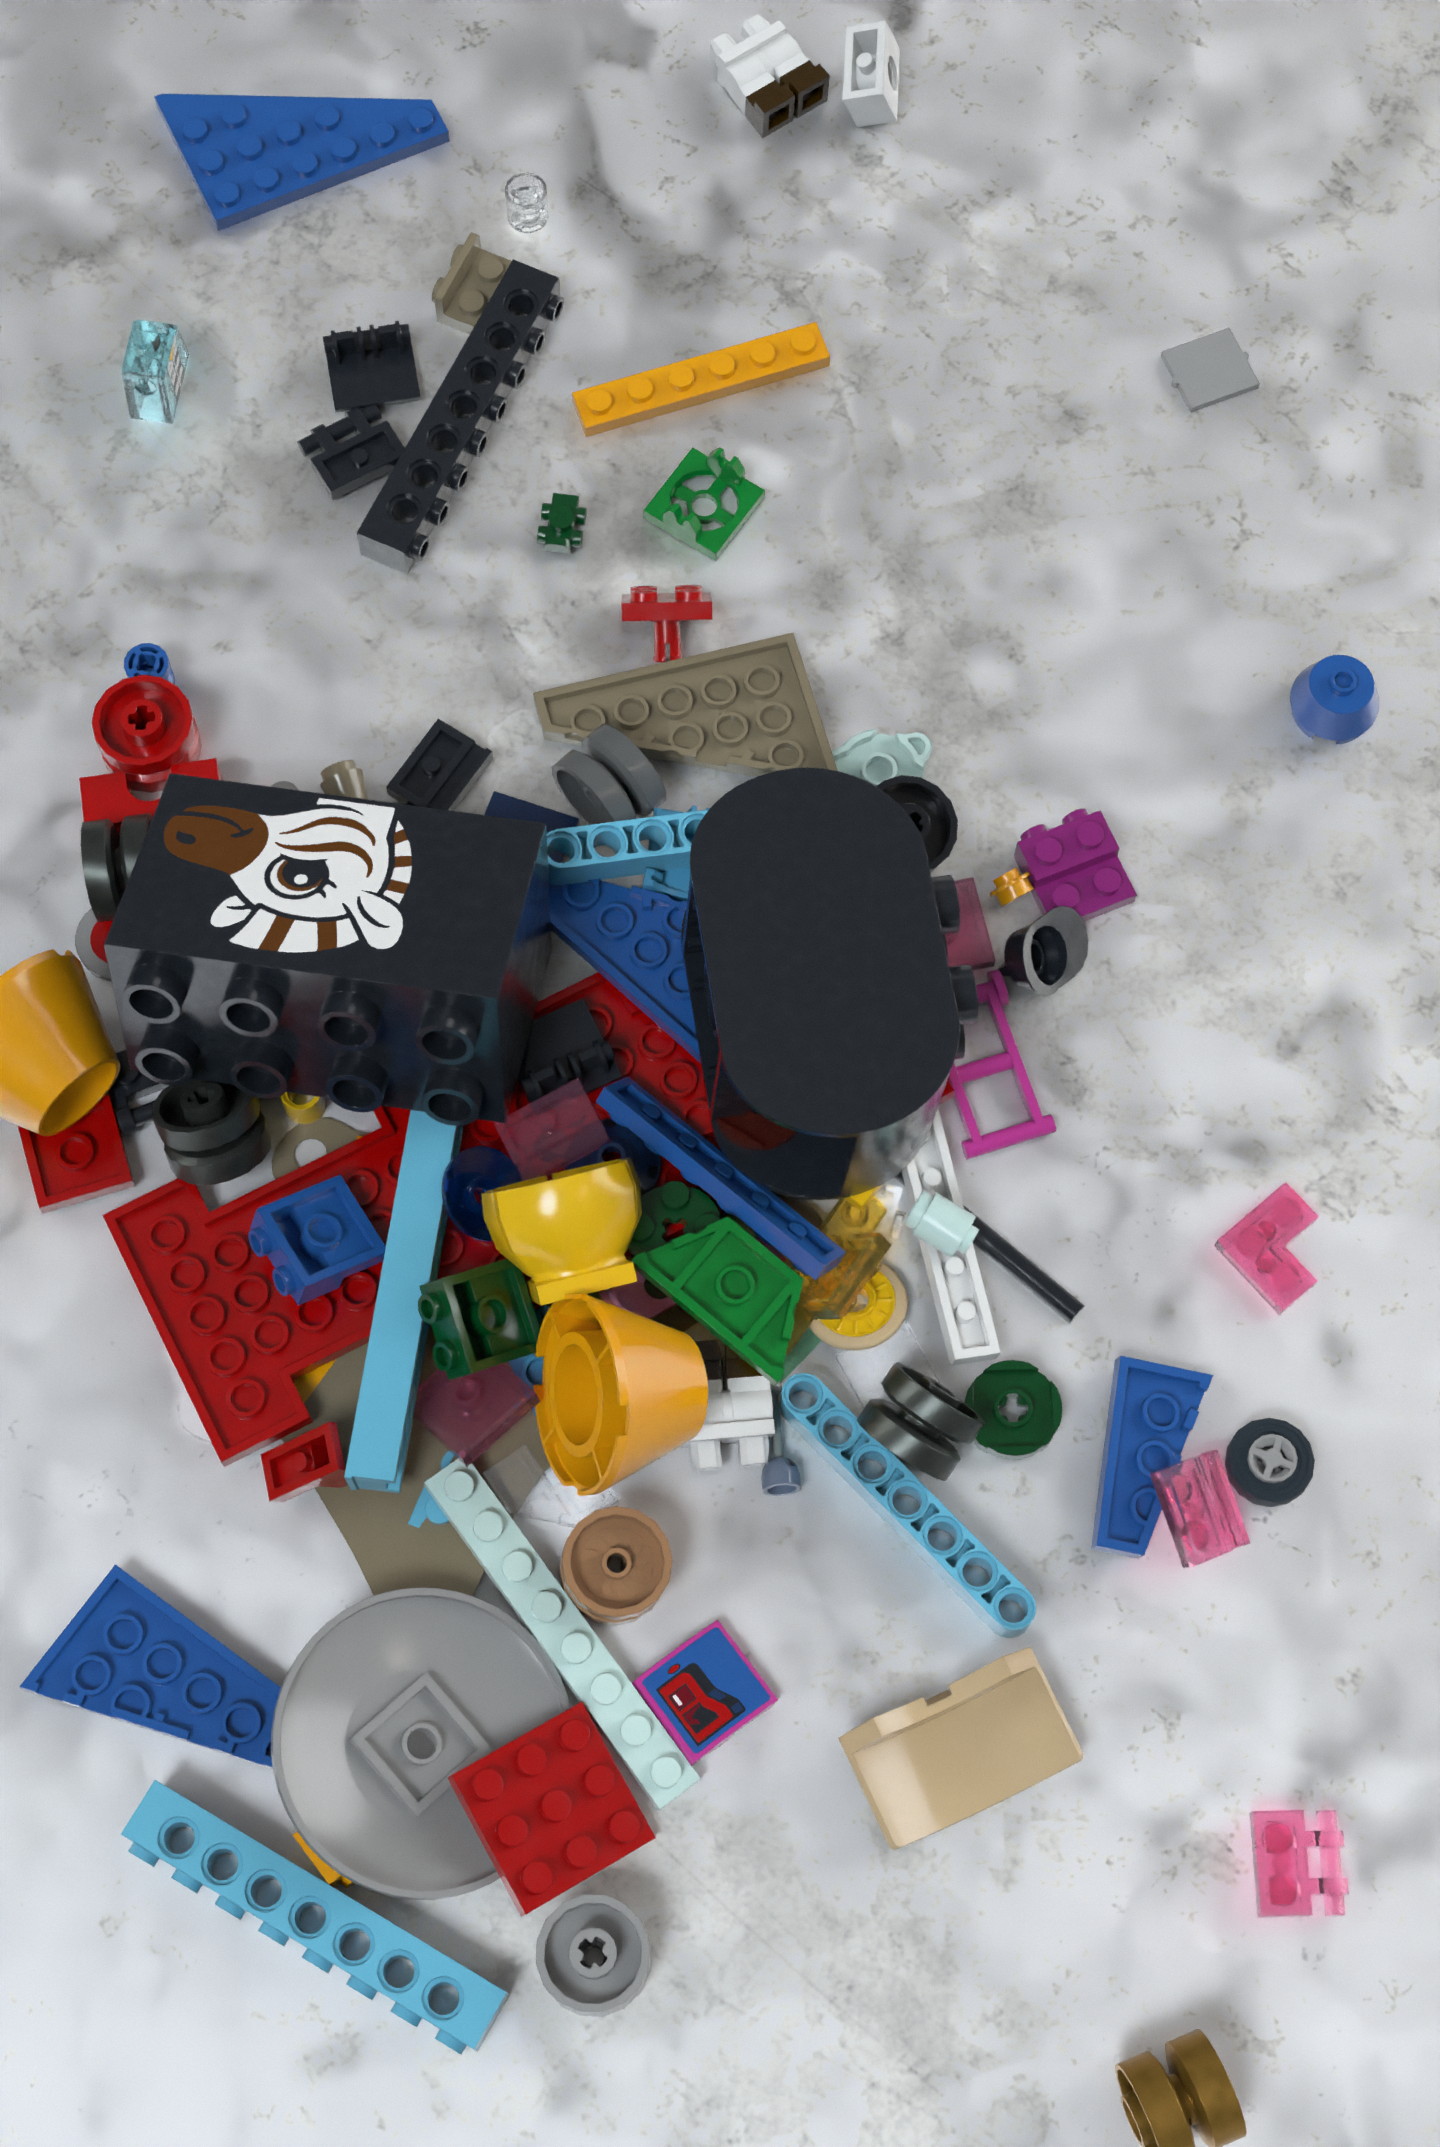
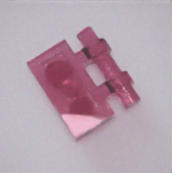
M1304 1810L1252 1811L1249 1813L1258 1918L1310 1917L1313 1915L1311 1896H1323L1325 1917L1346 1916L1344 1895L1349 1894L1348 1879L1342 1878L1340 1848L1345 1847L1343 1831L1338 1830L1336 1810L1316 1811L1318 1830L1305 1831ZM1308 1848L1319 1849L1322 1878H1309Z

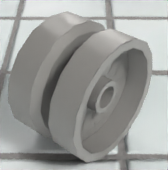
M584 1894L563 1902L546 1918L537 1938L536 1966L544 1987L561 2007L580 2016L605 2017L625 2009L641 1993L650 1973L651 1946L642 1920L627 1904L607 1895ZM597 1947L602 1950L604 1961L600 1966L595 1962L592 1967L585 1963L584 1956L588 1949Z

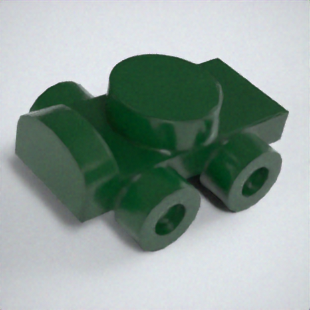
M553 493L552 503L542 504L541 520L548 521V526L538 527L537 543L544 544V551L570 554L571 547L581 548L583 531L575 530V524L585 525L587 508L578 507L579 496Z

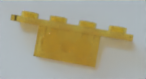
M875 1196L862 1211L858 1210L844 1198L839 1199L819 1227V1231L846 1252L837 1267L814 1280L810 1275L803 1274L792 1266L791 1269L804 1280L800 1299L795 1310V1322L786 1355L791 1353L813 1320L842 1319V1317L850 1313L857 1303V1295L866 1282L881 1269L882 1259L892 1245L880 1232L873 1233L887 1213L886 1208Z

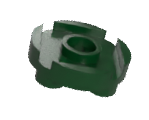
M679 1181L668 1182L662 1187L650 1190L641 1197L642 1214L629 1244L630 1254L634 1258L637 1254L646 1253L670 1243L673 1239L669 1242L663 1239L666 1234L665 1226L669 1223L674 1225L678 1223L685 1226L683 1234L685 1235L704 1229L707 1225L721 1220L716 1205L700 1190L688 1187Z
M1001 1361L986 1368L972 1382L966 1393L964 1403L971 1407L985 1421V1424L974 1439V1444L979 1450L1001 1459L1020 1460L1031 1457L1048 1447L1060 1426L1062 1400L1055 1384L1052 1381L1049 1382L1045 1375L1038 1372L1039 1369L1024 1361ZM1009 1398L1016 1399L1017 1406L1025 1407L1026 1414L1020 1415L1017 1422H1010L1007 1416L1000 1414L999 1408L1005 1407Z

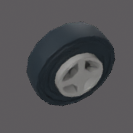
M1274 1418L1251 1421L1236 1432L1227 1446L1225 1468L1229 1482L1240 1496L1253 1504L1266 1507L1288 1504L1302 1495L1313 1478L1315 1459L1311 1444L1300 1429L1287 1421ZM1260 1459H1262V1462L1265 1465V1469L1262 1466L1261 1461H1259Z

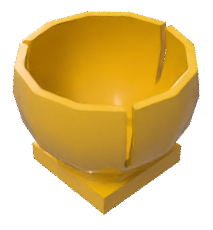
M631 1158L616 1159L551 1174L553 1180L547 1181V1177L544 1175L492 1189L481 1194L484 1220L496 1249L523 1273L531 1277V1280L527 1281L530 1298L540 1306L564 1300V1295L589 1294L637 1282L634 1264L632 1261L626 1260L624 1256L642 1214L640 1182Z

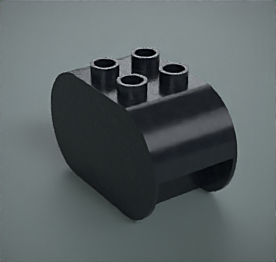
M806 767L763 774L738 785L714 803L699 823L690 850V882L687 908L682 922L681 947L710 1122L716 1142L724 1156L739 1171L761 1186L782 1195L809 1200L847 1198L872 1190L894 1178L907 1167L923 1146L932 1126L954 1060L962 1059L965 1055L963 1024L977 1022L978 996L976 982L969 964L949 966L946 934L958 933L960 927L959 899L954 879L951 875L931 877L923 838L913 820L893 798L865 780L835 770Z

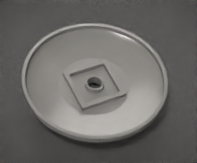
M407 1588L377 1594L362 1600L327 1622L308 1641L287 1672L279 1691L271 1729V1757L278 1793L286 1813L305 1843L324 1863L353 1883L373 1892L395 1898L436 1900L456 1897L478 1890L500 1879V1876L455 1794L448 1777L570 1709L571 1706L566 1689L553 1662L539 1642L511 1616L492 1604L474 1596L439 1588ZM412 1732H424L431 1738L433 1750L429 1758L418 1759L409 1752L407 1740Z

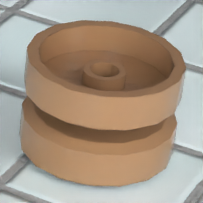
M619 1506L595 1510L576 1524L565 1542L559 1567L561 1586L579 1612L592 1622L612 1626L634 1622L653 1609L669 1583L673 1562L669 1541L658 1524L638 1510ZM612 1557L622 1560V1572L614 1573L609 1570L607 1563H610Z

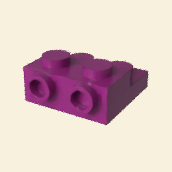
M1078 809L1066 815L1062 819V825L1047 830L1043 824L1036 825L1023 832L1020 836L1021 841L1017 842L1014 859L1022 874L1025 872L1030 873L1028 879L1034 888L1031 890V893L1042 915L1058 906H1065L1075 910L1081 916L1083 922L1135 902L1137 894L1118 858L1120 848L1101 810L1088 814L1086 809Z

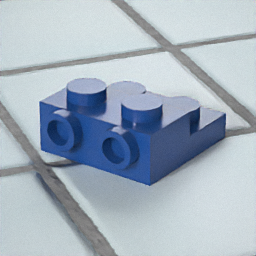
M341 1175L257 1208L250 1226L251 1230L248 1233L249 1242L255 1254L259 1257L267 1255L275 1269L272 1272V1277L279 1293L282 1296L291 1294L297 1305L338 1289L343 1278L383 1262L386 1249L383 1241Z

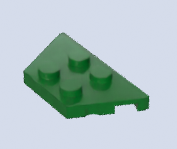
M725 1217L711 1223L706 1228L694 1233H687L673 1239L670 1243L649 1252L637 1254L631 1260L635 1270L773 1385H776L781 1380L784 1372L783 1366L787 1347L795 1322V1310L800 1299L804 1279L730 1217Z

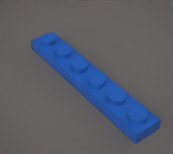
M627 1076L603 1088L596 1103L608 1111L610 1118L614 1122L630 1129L644 1141L645 1146L651 1152L663 1156L677 1167L681 1175L688 1182L700 1186L715 1198L721 1209L729 1214L736 1215L752 1228L758 1239L778 1249L790 1259L795 1269L803 1274L810 1275L816 1280L838 1266L846 1253L842 1248L769 1189L761 1186L739 1171L718 1148L630 1077Z

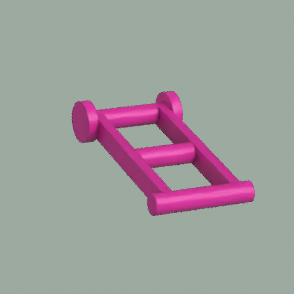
M998 969L987 972L988 982L978 984L976 988L978 1004L987 1003L1005 1052L957 1067L953 1063L948 1077L950 1084L955 1090L953 1099L968 1140L961 1142L962 1150L967 1160L1056 1132V1125L1052 1115L1042 1116L1002 1006L1009 1004V997L1005 981ZM1011 1069L1030 1120L980 1135L962 1084Z

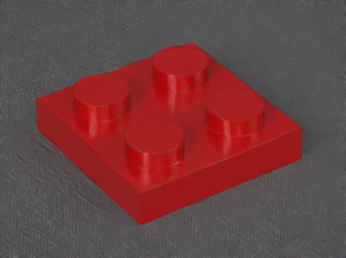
M109 1095L104 1096L83 1118L58 1134L42 1136L18 1126L38 1207L42 1214L135 1186L116 1113Z

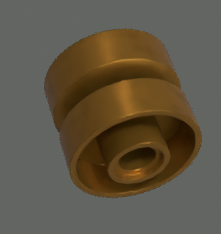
M1195 2029L1165 2043V2056L1170 2075H1167L1161 2063L1148 2050L1115 2064V2073L1122 2094L1120 2096L1121 2103L1130 2127L1142 2147H1195L1190 2127L1192 2125L1208 2147H1223L1246 2136L1247 2130L1244 2116L1232 2083L1215 2049L1200 2029Z

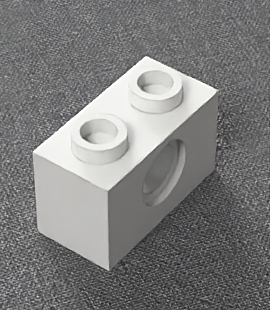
M886 20L846 27L842 100L857 127L897 121L900 47Z

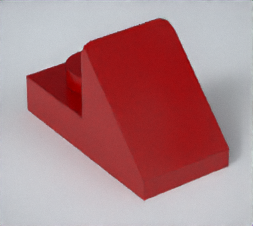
M327 1422L260 1454L269 1502H285L318 1486L335 1488L346 1486L344 1478L346 1469L336 1422Z

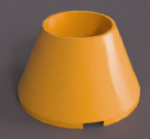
M54 949L38 953L20 962L0 976V1119L42 1136L58 1134L83 1118L106 1095L120 1071V1062L80 960L69 950H66L65 955L61 956Z
M586 1294L564 1295V1300L554 1302L542 1322L536 1344L535 1356L543 1357L542 1384H533L534 1404L538 1430L546 1457L554 1474L564 1487L574 1486L579 1496L597 1495L698 1435L707 1413L708 1381L701 1352L695 1341L688 1334Z

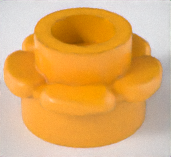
M1016 867L993 880L997 889L990 892V897L995 895L1003 907L1034 889L1028 879L1030 873L1025 872L1021 875Z

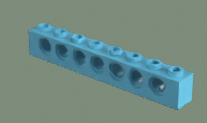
M154 1780L121 1835L133 1842L128 1850L131 1854L155 1867L159 1858L176 1868L171 1877L172 1879L195 1893L199 1892L202 1885L219 1894L215 1905L239 1920L242 1919L246 1911L262 1920L263 1923L258 1929L259 1932L284 1947L289 1938L303 1945L307 1949L302 1958L326 1973L330 1972L333 1965L349 1973L351 1976L346 1985L367 1998L373 2000L377 1992H380L395 2001L390 2012L415 2027L419 2025L422 2019L436 2026L440 2030L435 2039L461 2055L466 2046L478 2052L510 1996L506 1991L157 1780ZM183 1827L192 1828L195 1836L192 1847L185 1853L174 1854L170 1848V1840L173 1833ZM226 1853L235 1854L238 1860L236 1873L227 1880H216L213 1874V1865L216 1859ZM269 1879L278 1880L282 1887L281 1897L278 1902L270 1907L259 1906L256 1900V1892L260 1884ZM310 1906L323 1907L326 1914L323 1927L313 1934L303 1933L299 1924L302 1912ZM355 1932L366 1933L370 1940L368 1953L360 1960L351 1961L346 1959L343 1953V1944L346 1938ZM397 1959H408L414 1966L413 1979L404 1987H392L387 1980V1970L390 1964ZM443 1985L455 1987L459 1994V2002L456 2009L447 2015L436 2014L431 2006L432 1994Z

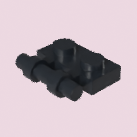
M375 403L361 410L355 407L345 412V418L327 427L321 424L310 430L311 435L297 441L305 457L320 450V454L310 458L311 465L332 500L391 472L405 449L387 420L374 427L370 426V424L382 419ZM352 433L356 435L338 445L336 444V441Z

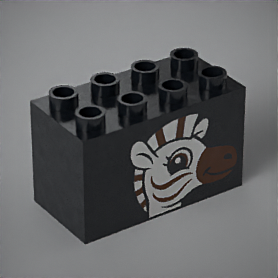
M170 773L104 942L130 1070L140 1071L150 1080L164 1085H182L190 1079L232 1084L242 1092L261 1099L277 1098L288 1092L330 1098L336 1105L354 1112H370L380 1106L422 1111L432 1119L451 1126L468 1125L476 1119L506 1123L552 951L546 823Z

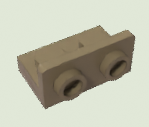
M471 232L464 245L459 244L456 247L451 258V268L445 278L440 277L437 280L432 292V302H435L437 321L468 334L473 330L511 263V260L481 249L480 235Z

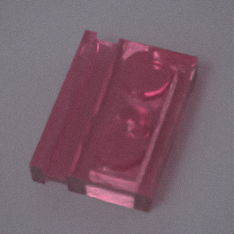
M578 1078L509 1114L506 1123L494 1122L514 1165L521 1175L522 1181L544 1175L547 1177L599 1149L603 1144L612 1142L582 1081Z
M1217 1449L1205 1451L1200 1455L1150 1473L1183 1568L1197 1566L1233 1551V1549L1250 1543Z

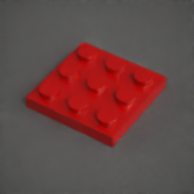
M582 1702L448 1777L455 1794L521 1917L656 1838Z

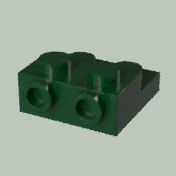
M508 1259L440 1278L419 1286L422 1295L418 1300V1311L421 1318L432 1326L437 1342L432 1351L433 1359L440 1370L446 1371L448 1380L536 1353V1344L540 1331L538 1320L523 1273Z

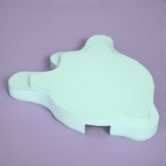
M872 729L849 738L842 746L831 750L838 771L853 775L874 786H878L882 781L900 775L923 778L924 765L931 756L932 744L926 735L919 732L910 734L896 732V736L876 733L877 729Z

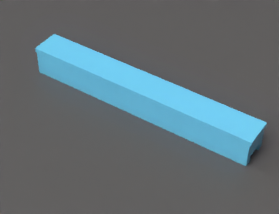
M410 1111L344 1475L350 1489L356 1491L360 1488L392 1493L401 1492L430 1325L421 1318L418 1311V1300L422 1295L419 1286L438 1279L464 1130L463 1126H451L440 1123L422 1111ZM450 1165L452 1176L447 1180L444 1174ZM442 1191L446 1192L449 1196L448 1205H445Z

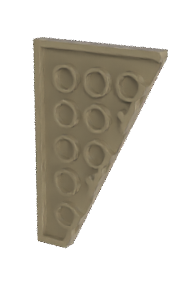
M794 633L533 693L534 704L544 740L582 746L581 741L601 724H606L623 733L640 749L646 758L754 777L791 768H824L838 771Z

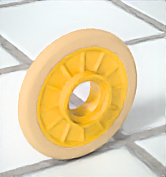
M861 1255L843 1256L838 1266L816 1280L810 1277L802 1296L803 1315L811 1331L823 1342L833 1347L854 1351L870 1349L890 1339L902 1325L908 1305L906 1289L897 1273L880 1260ZM852 1293H859L868 1300L867 1306L858 1312L846 1310L841 1302L845 1296Z

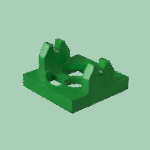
M692 447L643 510V518L712 560L717 561L764 500L765 490L745 479V469L736 456L731 461H728L725 458L724 449L720 447L712 450L709 456ZM697 476H711L716 479L708 490L694 492L682 485L686 480ZM728 487L733 490L737 499V510L734 515L721 508L720 497ZM672 497L687 505V517L683 515L681 506L678 503L672 505ZM708 498L716 504L717 508L711 515L700 516L692 510L691 506L697 499ZM715 521L722 526L711 531H702L701 524H710Z

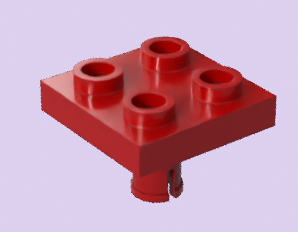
M701 585L675 586V593L657 594V586L630 587V594H622V622H654V662H666V643L670 644V661L682 658L680 621L713 620L710 592L703 593Z

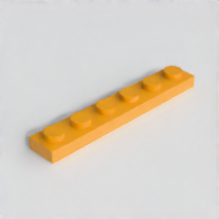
M813 322L572 392V402L585 437H589L830 366V354L817 323Z

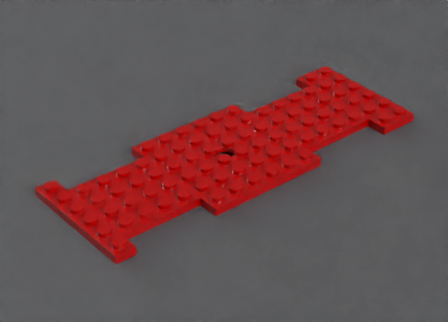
M599 972L538 1001L533 1020L583 998L604 1041H608L615 1056L614 1061L622 1075L621 1079L627 1076L630 1077L721 1151L714 1137L710 1122L701 1063ZM517 1079L506 1123L476 1119L474 1122L463 1126L464 1130L459 1155L469 1151V1157L465 1163H461L458 1158L438 1279L507 1259L496 1249L486 1223L470 1220L457 1205L456 1187L458 1192L457 1184L461 1177L468 1172L479 1171L491 1177L498 1188L546 1175L547 1181L553 1180L552 1173L565 1171V1159L557 1163H547L540 1160L534 1152L537 1139L546 1132L554 1131L559 1135H566L572 1142L574 1137L588 1125L600 1120L611 1119L608 1111L596 1103L604 1087L536 1117ZM947 1080L939 1105L954 1098L955 1090L949 1080ZM380 1106L373 1113L381 1128L210 1212L196 1184H189L177 1178L102 1215L224 1467L313 1423L293 1380L369 1342L383 1262H380L345 1277L340 1288L297 1305L291 1294L282 1296L277 1290L272 1277V1272L275 1268L268 1256H257L250 1245L248 1233L251 1230L250 1226L256 1209L341 1175L386 1246L411 1110ZM481 1149L493 1153L490 1160H481ZM609 1152L604 1156L603 1161L620 1159L621 1156L616 1152ZM660 1156L661 1170L654 1188L662 1187L672 1181L682 1182L686 1186L696 1188L706 1194L716 1205L720 1216L727 1213L720 1208L715 1198L700 1186L688 1182L681 1175L677 1167L663 1156ZM506 1161L514 1172L504 1175L501 1173L500 1167ZM476 1172V1173H469V1174L466 1175V1176H468V1175H470V1174H480V1175L486 1176V1175L481 1174V1173H478V1172ZM477 1175L469 1176L463 1180L459 1188L460 1204L471 1217L484 1218L481 1194L494 1189L488 1180ZM453 1217H457L462 1224L461 1229L455 1225L452 1220ZM672 1223L665 1226L666 1234L663 1239L669 1242L673 1238H678L683 1235L685 1226L681 1223L676 1225ZM473 1231L480 1232L485 1241L474 1238ZM628 1246L624 1256L626 1260L631 1261L633 1258ZM523 1273L528 1289L527 1281L531 1280V1277ZM532 1301L534 1310L541 1307L539 1304Z

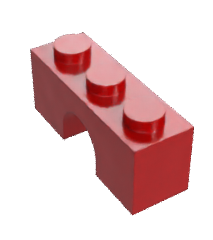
M216 758L171 765L172 774L223 780ZM125 771L79 778L84 822L110 819L120 836V827L125 816L151 813L152 817L154 816L160 798L153 801H143L135 798Z

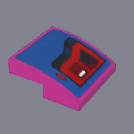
M718 1620L680 1645L632 1683L691 1766L723 1745L737 1731L772 1708L778 1701Z

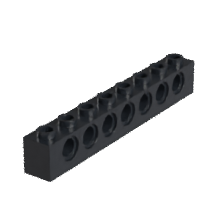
M514 259L511 261L358 529L357 538L362 556L405 574H409L415 561L420 562L423 560L430 544L429 536L434 527H440L444 523L449 512V501L455 491L460 492L465 486L469 475L470 463L474 456L480 457L484 452L488 442V431L493 422L499 423L503 418L508 403L507 397L513 388L518 389L521 386L526 374V364L532 354L536 356L540 352L545 340V330L550 321L556 322L562 312L564 298L560 297L559 277ZM525 314L527 316L518 317L517 315ZM504 347H505V348H509V349H507V350H497V349H499V348H504ZM481 381H490L488 384H478ZM461 415H471L469 418H458ZM442 449H452V451L448 453L438 452ZM424 483L434 484L427 488L418 487ZM403 518L414 519L413 521L408 523L398 522Z

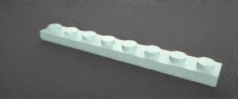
M465 1454L425 1481L424 1487L529 1633L542 1646L578 1701L584 1704L591 1719L656 1809L660 1811L697 1783L701 1778Z

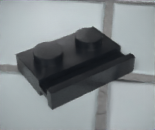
M437 719L386 786L387 794L402 804L408 803L412 806L455 811L493 760V753L490 749H484L477 745L475 740Z

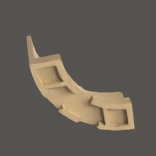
M1031 1647L1002 1656L977 1671L949 1684L948 1690L927 1700L922 1697L892 1711L873 1717L838 1738L891 1849L897 1850L969 1818L1048 1779L1083 1759V1751Z

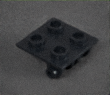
M398 320L395 321V324L378 326L377 329H374L372 324L369 325L370 330L361 331L359 326L356 327L357 332L351 330L335 333V330L330 331L331 335L323 336L335 412L347 411L355 407L359 409L365 408L373 403L379 406L421 399L408 324L400 325Z
M583 998L533 1020L518 1081L536 1117L622 1078L614 1061L615 1056L608 1041H604Z

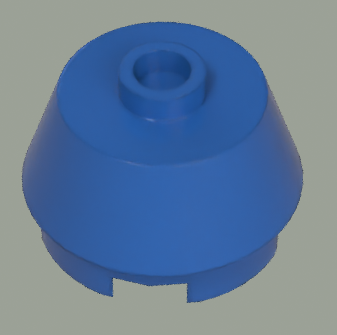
M1332 655L1305 668L1296 677L1290 692V703L1295 723L1305 735L1312 739L1315 735L1325 740L1337 741L1336 744L1351 742L1373 725L1379 712V695L1370 670L1358 659L1347 655Z

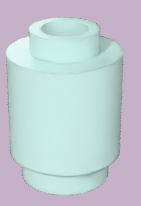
M924 1190L904 1221V1224L913 1229L911 1234L949 1257H952L956 1250L965 1254L979 1231L978 1228L972 1225L976 1218L975 1215L937 1192L932 1196Z

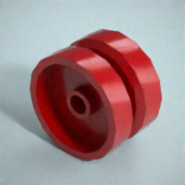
M134 676L122 679L108 688L96 703L91 723L95 741L102 754L105 766L110 773L125 771L133 791L149 793L163 791L169 774H172V764L199 761L202 744L198 727L193 717L189 700L175 684L162 677Z

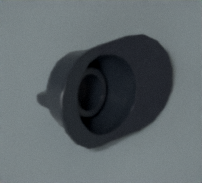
M1058 906L1049 910L1031 925L1013 932L1006 941L1004 950L1005 961L998 967L1002 976H1009L1017 986L1032 989L1039 996L1048 997L1054 994L1060 987L1077 975L1086 960L1089 940L1087 929L1081 916L1070 907Z

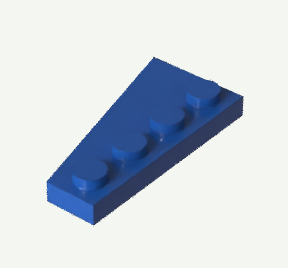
M1119 1356L1115 1359L1091 1549L1137 1559L1145 1555L1166 1500L1165 1494L1172 1476L1176 1474L1182 1458L1181 1452L1189 1432L1194 1427L1199 1414L1197 1410L1204 1392L1209 1388L1213 1375L1125 1356Z

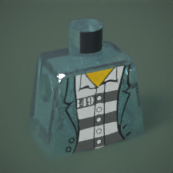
M135 320L132 324L122 365V379L131 419L173 424L189 358L186 344L178 326L174 324L146 320ZM148 381L155 386V391H150Z

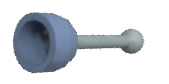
M780 1381L776 1385L770 1382L775 1434L772 1436L774 1457L762 1469V1492L770 1496L790 1495L801 1490V1477L796 1463L784 1457L778 1400V1395L782 1391V1384Z

